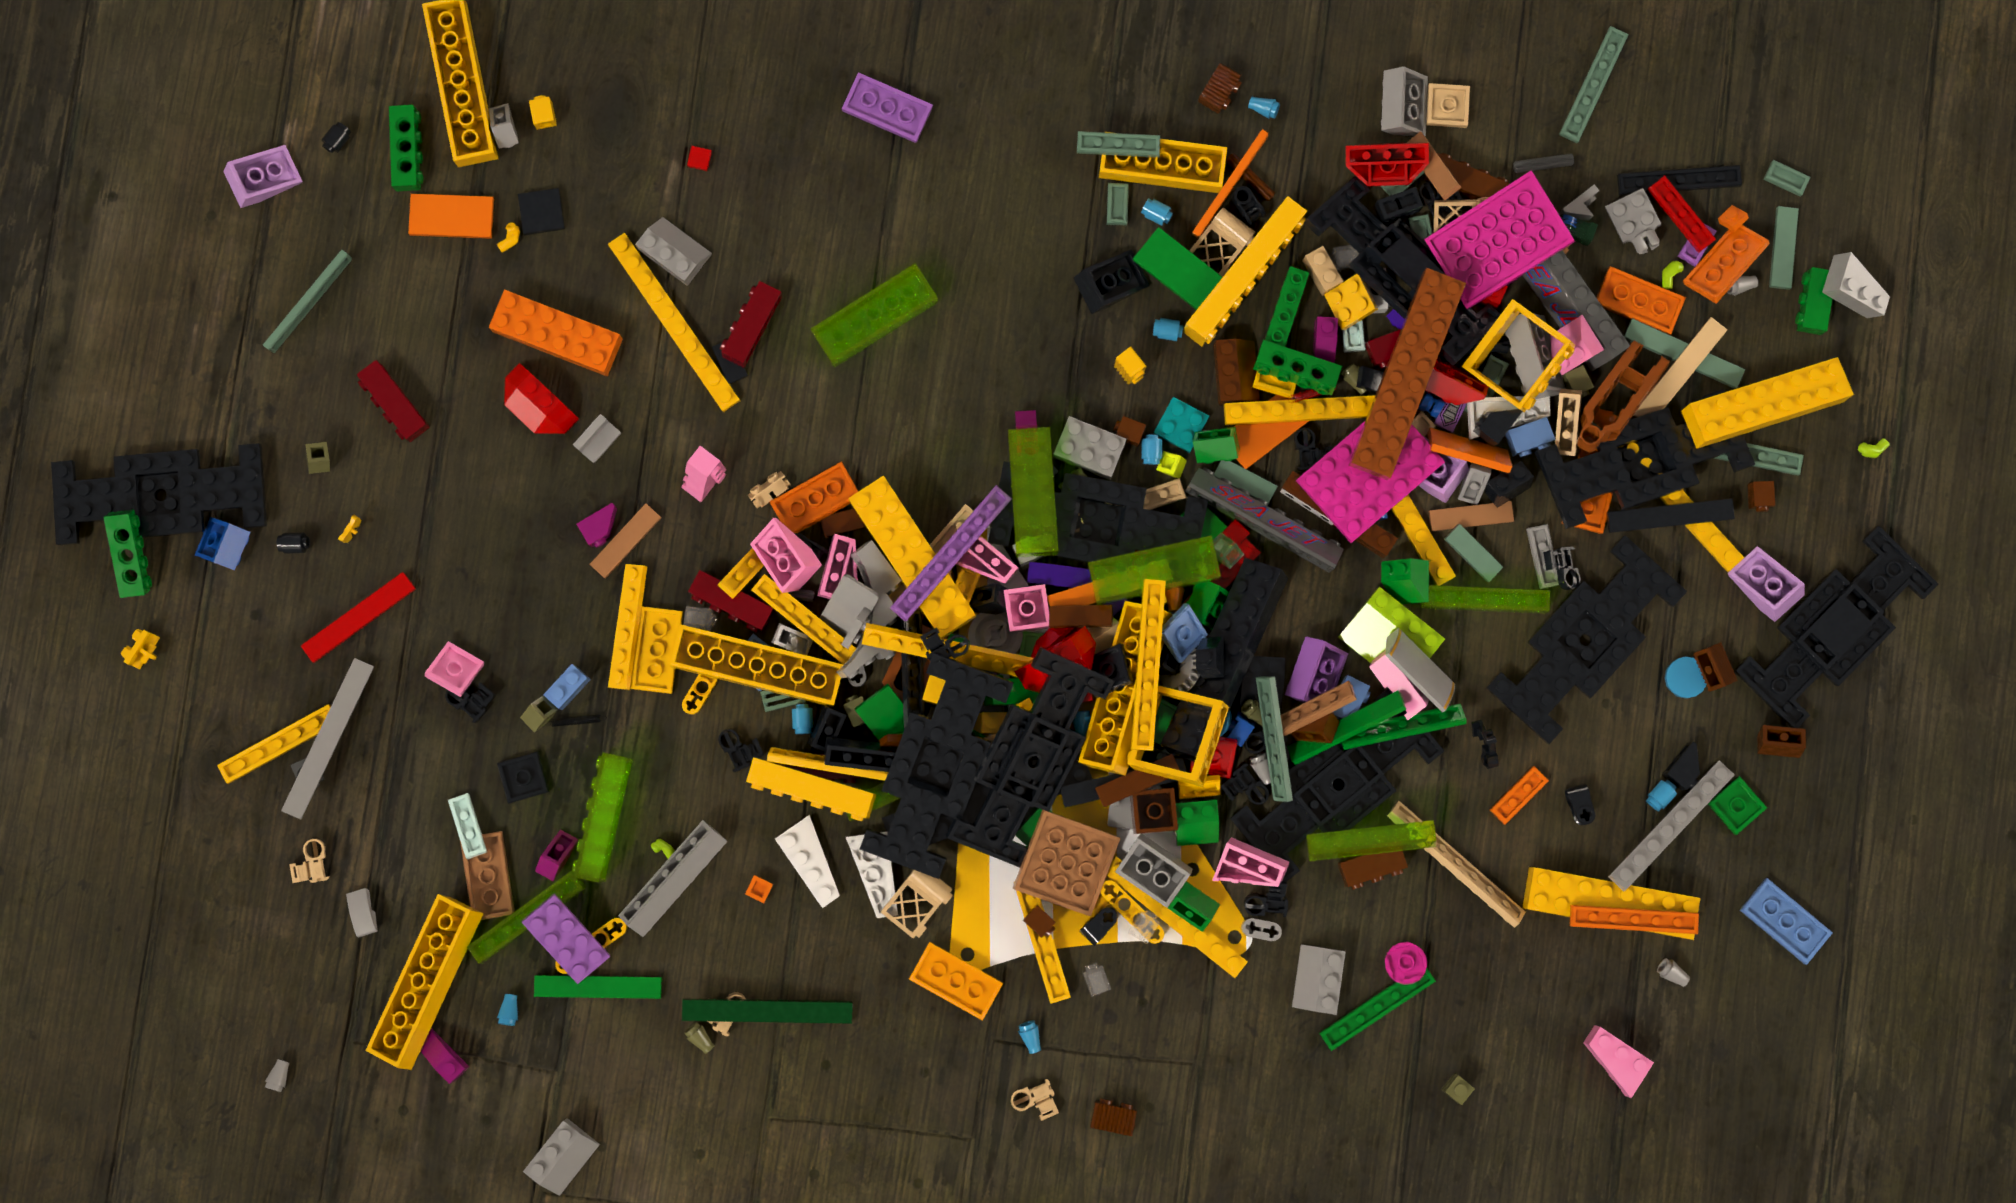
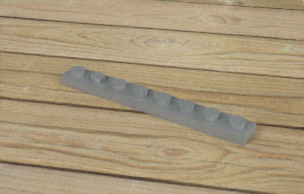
M1720 760L1716 762L1608 877L1623 892L1627 890L1735 774Z

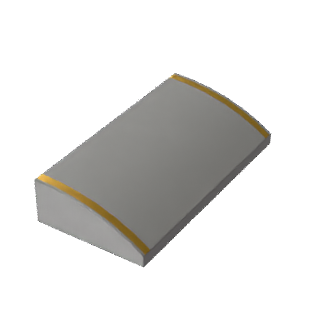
M1400 628L1396 629L1386 637V657L1442 712L1446 711L1455 691V683Z

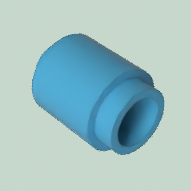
M1149 198L1141 211L1145 218L1161 226L1164 223L1168 224L1173 215L1170 212L1171 207Z
M1160 318V320L1155 319L1153 336H1157L1158 339L1177 341L1178 337L1182 338L1183 325H1180V321Z
M1146 435V439H1142L1141 459H1143V464H1160V459H1162V439H1158V435Z
M798 704L796 709H792V727L795 729V734L812 733L811 728H814L813 708H808V704Z
M1661 780L1648 794L1646 802L1656 811H1660L1677 795L1675 791L1677 788L1669 780H1666V782Z

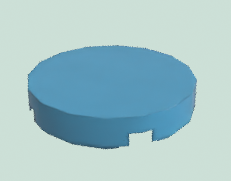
M1682 657L1675 659L1666 669V686L1677 697H1695L1703 692L1707 685L1704 683L1705 680L1701 675L1702 672H1700L1695 658Z

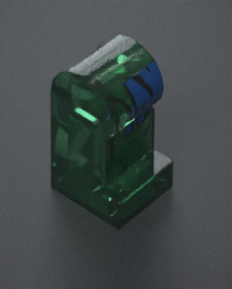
M1566 214L1560 215L1576 242L1586 246L1592 242L1598 224L1588 223Z

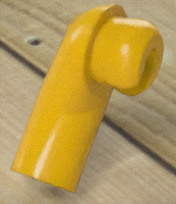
M508 223L506 225V239L497 243L502 253L518 243L520 230L515 223Z

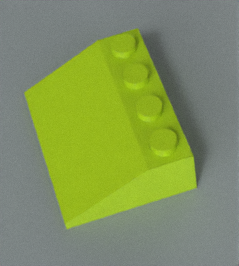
M1378 587L1338 636L1340 640L1369 663H1372L1377 656L1386 650V637L1398 628L1429 658L1445 640L1444 637L1381 587Z

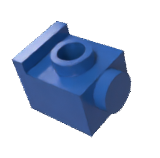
M1238 710L1235 720L1231 721L1226 738L1237 739V745L1242 747L1255 728V722L1244 718L1243 713Z

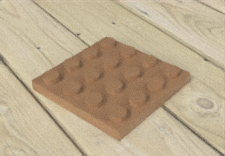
M1042 810L1013 889L1091 917L1121 838L1058 814Z

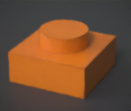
M1731 205L1718 218L1719 224L1735 232L1749 217L1746 212Z
M754 875L745 895L765 903L774 884Z

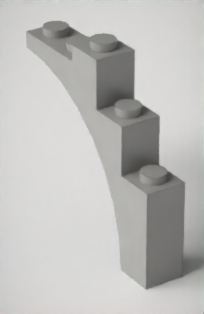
M871 540L864 543L850 555L859 568L864 585L880 595L878 602L868 617L871 620L870 624L889 627L897 621L896 617L898 615L890 609L893 602L888 595L898 588L897 584L902 580ZM862 635L857 648L837 673L841 678L849 677L851 679L860 672L859 668L865 664L867 666L876 658L878 660L884 658L888 660L897 652L861 644Z

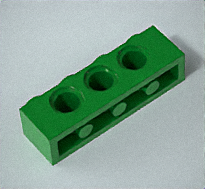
M414 105L389 106L391 186L395 191L421 190L420 184L424 182L423 172L420 171L423 155L419 151V144H422V134L418 128V124H421V113ZM409 124L410 129L402 132L403 126ZM407 144H410L411 149L407 152H403V147ZM406 165H412L410 171L403 172V168Z
M1289 267L1265 337L1266 341L1285 347L1309 272Z
M1263 340L1253 370L1262 375L1277 377L1278 380L1283 382L1296 383L1301 388L1316 390L1322 395H1332L1342 366ZM1277 360L1282 365H1276L1273 363V361ZM1292 367H1298L1301 372L1294 371ZM1316 373L1321 378L1317 379L1312 374Z
M135 510L109 512L103 518L119 596L124 598L146 595L151 590L152 580L147 574L148 560L143 554L144 540L139 534V517L135 514ZM121 529L127 530L129 537L123 536ZM126 549L133 553V558L126 555ZM129 570H134L137 573V578L132 577Z

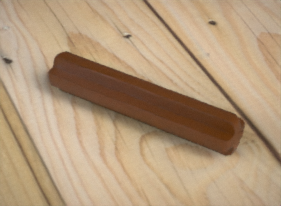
M1235 153L1230 154L1226 159V162L1234 170L1241 161ZM1248 167L1242 178L1266 201H1270L1274 197L1275 192Z

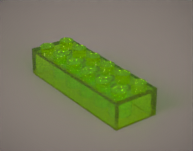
M915 263L811 328V332L832 366L836 367L937 304L938 297Z
M1050 427L1009 429L1008 443L1016 558L1058 555Z
M1212 535L1088 562L1096 605L1142 596L1144 579L1166 581L1165 591L1217 580L1221 577Z
M602 752V756H598L596 768L599 770L597 777H593L591 789H594L592 798L589 797L586 810H589V813L582 823L581 830L584 831L583 839L578 841L577 851L579 856L578 860H574L572 866L575 878L598 883L605 882L633 759Z

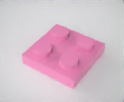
M448 641L426 670L425 677L461 697L484 666V662Z

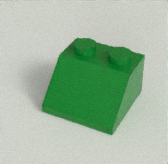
M1412 558L1382 561L1381 583L1389 595L1402 605L1429 602V561Z
M1200 577L1194 585L1193 593L1186 604L1190 605L1202 626L1212 631L1229 592L1223 587Z
M1217 800L1176 803L1178 830H1175L1177 846L1219 842Z

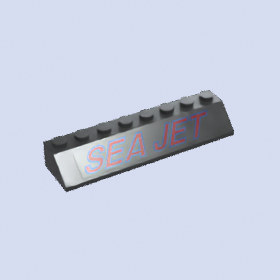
M1562 250L1522 275L1559 328H1562L1581 315L1584 316L1604 349L1584 362L1591 372L1630 347V344Z
M1198 468L1185 491L1186 493L1195 498L1208 500L1207 505L1234 520L1236 519L1239 523L1330 573L1335 569L1344 550L1340 547L1341 544L1333 539L1328 541L1322 537L1323 534L1318 530L1305 528V524L1295 518L1293 520L1286 517V513L1278 508L1273 510L1268 507L1266 501L1250 497V493L1245 489L1239 488L1238 490L1232 487V483L1229 480L1216 478L1211 470Z

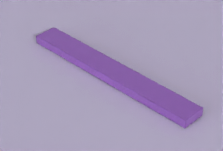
M996 485L893 603L890 609L906 622L1012 498Z

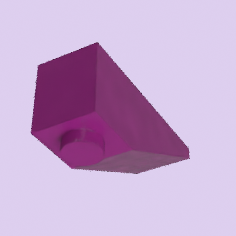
M1317 317L1314 321V357L1335 363L1338 318ZM1316 373L1312 374L1317 379L1321 378Z
M431 1028L421 1048V1053L432 1067L451 1084L469 1066Z

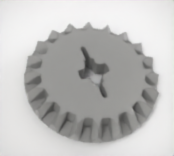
M1007 612L997 615L979 613L969 627L968 637L970 645L1015 654L1021 646L1023 633L1022 631H1009ZM1003 626L999 634L1001 639H994V641L992 640L990 642L992 637L990 632H996L997 630L999 631V629Z
M1196 649L1180 664L1176 676L1159 675L1158 683L1160 686L1188 692L1194 686L1200 676L1196 671Z

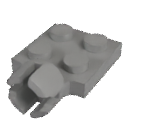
M1643 188L1605 206L1623 244L1626 242L1633 243L1639 254L1648 252L1645 241H1647L1651 250L1659 246L1660 240L1655 229L1661 226V222Z

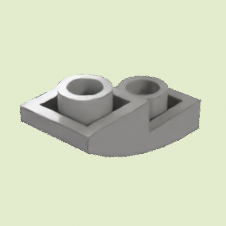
M363 888L347 893L349 913L356 936L359 938L378 932L376 913L371 909L369 890Z

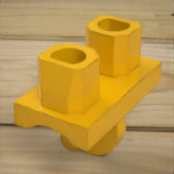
M136 629L132 635V639L136 641L134 646L124 647L121 655L125 658L123 662L141 669L149 658L156 660L158 657L153 652L157 647L155 645L160 637L149 631Z

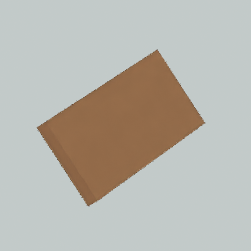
M503 831L482 834L487 853L468 860L465 857L461 844L470 907L484 913L481 920L514 915L515 909Z

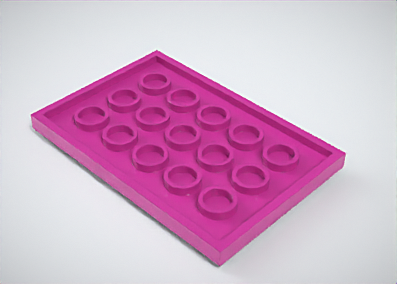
M1532 170L1424 239L1444 273L1466 283L1460 298L1466 309L1476 305L1575 242V239Z
M1365 421L1296 480L1350 543L1356 540L1445 463L1437 452L1430 450V444L1413 425L1410 427L1392 477L1389 480L1349 466Z

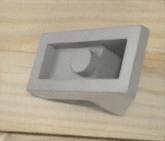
M1595 184L1559 212L1560 217L1566 214L1579 220L1589 221L1593 214L1587 206L1597 199L1595 195L1599 192Z
M1471 463L1467 474L1463 478L1458 500L1478 505L1491 475V469Z
M780 623L772 640V643L780 648L803 655H808L813 642L806 634Z

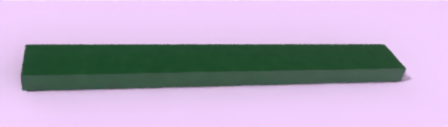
M683 998L682 1021L852 1024L853 1002Z

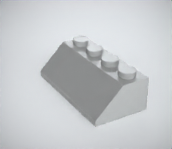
M1521 313L1515 318L1505 334L1510 341V352L1515 359L1517 365L1516 372L1521 379V390L1525 396L1552 359L1550 334ZM1534 314L1546 323L1544 315ZM1560 372L1550 378L1546 390L1543 393H1539L1535 399L1559 395L1561 389H1566Z

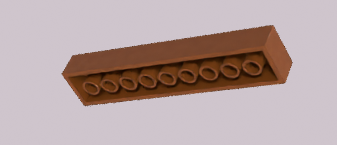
M1426 268L1423 272L1350 459L1349 466L1385 480H1389L1392 477L1465 288V282Z

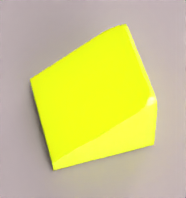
M1163 451L1162 459H1160V464H1158L1156 470L1179 479L1187 460L1180 455Z

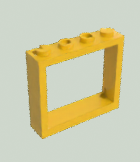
M1512 299L1462 367L1518 409L1525 412L1533 407L1537 395L1546 390L1550 378L1559 373L1563 361L1572 356L1576 345ZM1519 313H1522L1564 344L1521 402L1477 370Z
M1158 686L1156 714L1162 696L1212 707L1192 772L1188 773L1141 761L1144 750H1130L1127 756V764L1134 770L1204 787L1229 707L1221 700Z

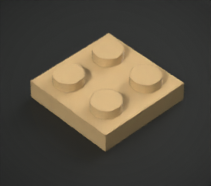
M1429 83L1426 125L1467 128L1470 86Z

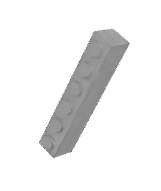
M702 820L618 916L628 927L644 937L690 883L694 881L697 875L708 865L712 858L722 849L727 840Z

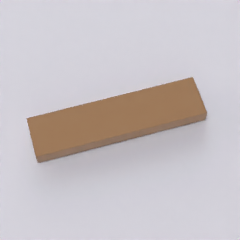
M1420 131L1406 143H1429V141ZM1429 143V164L1423 171L1441 197L1446 200L1458 191L1461 186Z
M1511 501L1498 508L1494 503L1428 511L1431 532L1451 530L1457 524H1460L1463 528L1514 522Z
M645 504L589 565L606 579L662 517Z
M1350 681L1282 714L1283 735L1286 736L1357 700Z

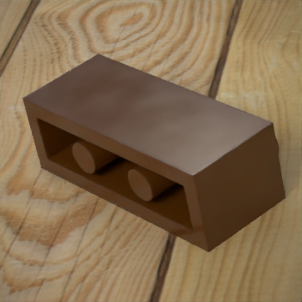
M1400 843L1338 863L1345 887L1351 886L1352 890L1363 887V882L1371 880L1372 883L1384 880V875L1391 873L1393 877L1404 873L1403 869L1408 868Z

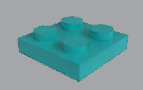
M1173 397L1153 434L1190 453L1193 448L1194 433L1202 431L1209 415Z

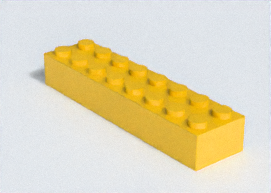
M438 0L424 3L422 7L453 161L458 167L497 160L498 154L491 129L489 109L467 2L465 0Z
M1287 196L1188 320L1183 333L1201 347L1205 343L1210 344L1218 332V326L1221 329L1229 320L1230 311L1235 312L1239 308L1243 300L1242 296L1245 295L1247 297L1256 284L1255 280L1260 281L1269 268L1267 265H1273L1281 253L1280 249H1285L1292 241L1294 236L1292 233L1295 232L1297 234L1304 226L1307 210Z
M1837 357L1690 403L1681 412L1696 449L1843 403L1854 394Z
M882 476L848 499L907 588L936 554L885 477ZM949 574L942 579L919 606L933 629L936 627L939 629L940 633H938V636L941 639H944L976 618V614Z
M1129 601L1124 602L1112 647L1119 643L1124 645L1134 683L1109 693L1106 700L1101 697L1096 699L1086 739L1078 761L1091 768L1126 776L1129 766L1127 764V756L1129 751L1132 750L1131 739L1142 604ZM1165 610L1163 612V625L1172 617V614ZM1161 639V651H1162V648H1163V645H1164V641Z
M681 624L670 662L672 668L834 707L841 680L837 671L843 666V664Z
M1529 867L1522 909L1570 917V905L1698 913L1700 898L1632 885L1623 892L1611 881ZM1652 932L1694 940L1695 934Z
M441 894L437 895L365 1051L397 1068L412 1070L484 913L452 897Z

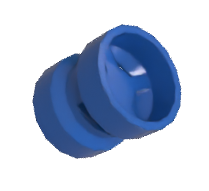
M1426 392L1418 409L1423 412L1427 411L1432 417L1437 418L1445 401L1442 398L1434 397L1433 393Z

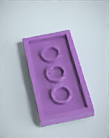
M858 72L844 102L842 111L917 143L933 105Z
M555 893L522 920V924L577 984L610 957L606 949Z

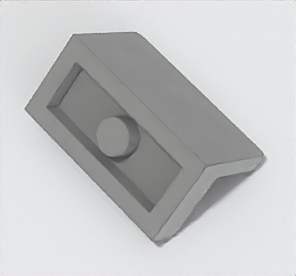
M600 414L576 440L573 446L590 461L596 463L621 435V432Z

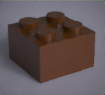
M1174 788L1144 790L1130 796L1133 834L1178 830Z

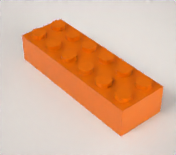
M505 289L489 325L491 331L604 376H608L623 340L618 333Z

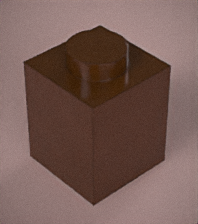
M1123 416L1121 421L1117 420L1113 432H1116L1118 436L1126 438V443L1138 447L1146 424Z
M1756 481L1747 484L1749 509H1756V512H1768L1769 508L1775 506L1774 481Z
M1038 905L1022 920L1041 938L1044 935L1048 938L1056 929L1053 926L1056 922Z

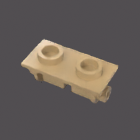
M781 471L771 474L767 478L768 481L762 485L758 484L750 490L751 493L748 494V497L751 501L756 499L753 501L756 508L760 506L762 508L769 501L773 500L769 494L771 491L777 497L789 489L788 486L791 484L786 478L782 480L785 475Z

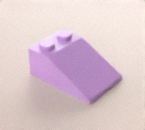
M286 145L229 161L223 171L240 208L262 202L303 182Z
M1438 453L1445 463L1418 486L1446 503L1467 474L1469 468L1467 461Z
M1758 546L1728 572V576L1757 608L1774 622L1804 596L1805 584Z

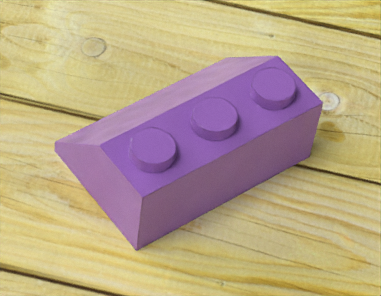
M1305 637L1285 695L1305 703L1337 687L1348 653L1326 641Z

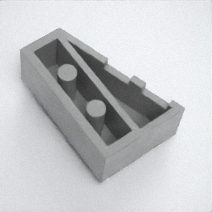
M1852 252L1833 256L1822 293L1865 318L1884 316L1890 299L1886 291Z

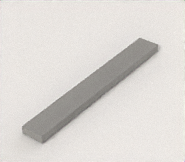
M354 658L281 812L302 820L374 666Z

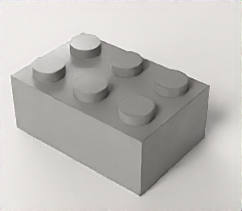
M1069 416L1053 458L1077 468L1081 467L1087 472L1111 480L1127 439Z

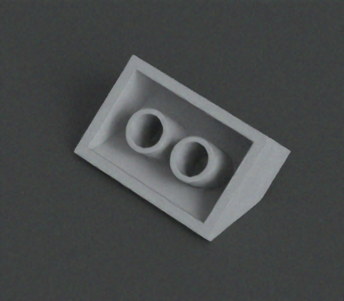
M1406 67L1385 70L1382 82L1381 131L1399 136H1415L1421 131L1426 136L1428 76Z
M664 217L647 228L635 244L640 252L686 286L689 285L712 255L710 251Z
M1141 833L1115 872L1168 908L1191 875L1193 869Z
M1301 944L1292 1007L1337 1015L1345 951Z
M566 1118L523 1172L540 1186L560 1196L600 1144Z

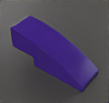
M1029 562L1027 583L1071 589L1095 581L1096 571L1071 566Z

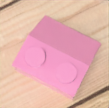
M1583 315L1557 330L1576 345L1572 356L1569 359H1565L1561 364L1562 368L1559 371L1561 375H1564L1604 350ZM1550 335L1551 359L1553 360L1564 344Z
M1045 584L1003 590L1010 632L1050 628Z

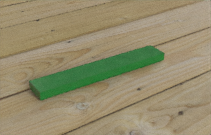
M1398 690L1340 719L1332 743L1297 741L1287 746L1294 765H1297L1406 710V706L1401 693Z
M1460 703L1448 706L1444 712L1439 708L1418 712L1409 720L1404 715L1389 718L1341 743L1343 749L1346 750L1464 725L1467 723V719Z
M1427 968L1425 975L1414 984L1403 985L1394 982L1319 1032L1330 1051H1333L1436 982V980Z
M534 975V997L661 999L662 977L587 976L577 984L571 976Z

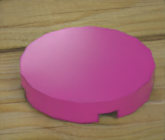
M1402 942L1392 946L1387 953L1385 968L1389 977L1395 982L1403 985L1414 984L1425 975L1427 958L1420 947L1410 942Z

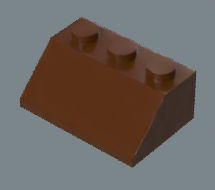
M1243 339L1215 340L1213 348L1218 404L1260 401L1259 389L1252 388L1257 372L1253 370L1256 361L1255 342Z

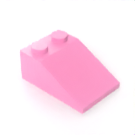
M773 518L750 544L782 593L799 591L822 566L812 549L777 518Z

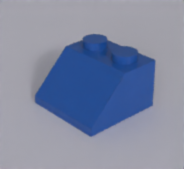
M210 517L195 556L235 571L236 566L241 561L242 551L249 542L250 531Z

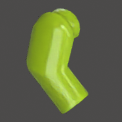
M1672 261L1663 269L1662 288H1673V276L1684 269V265L1681 262Z
M1884 438L1876 445H1868L1863 442L1858 446V451L1864 457L1876 458L1890 444Z
M656 839L651 844L655 853L662 850L667 859L675 852L673 847L662 839Z

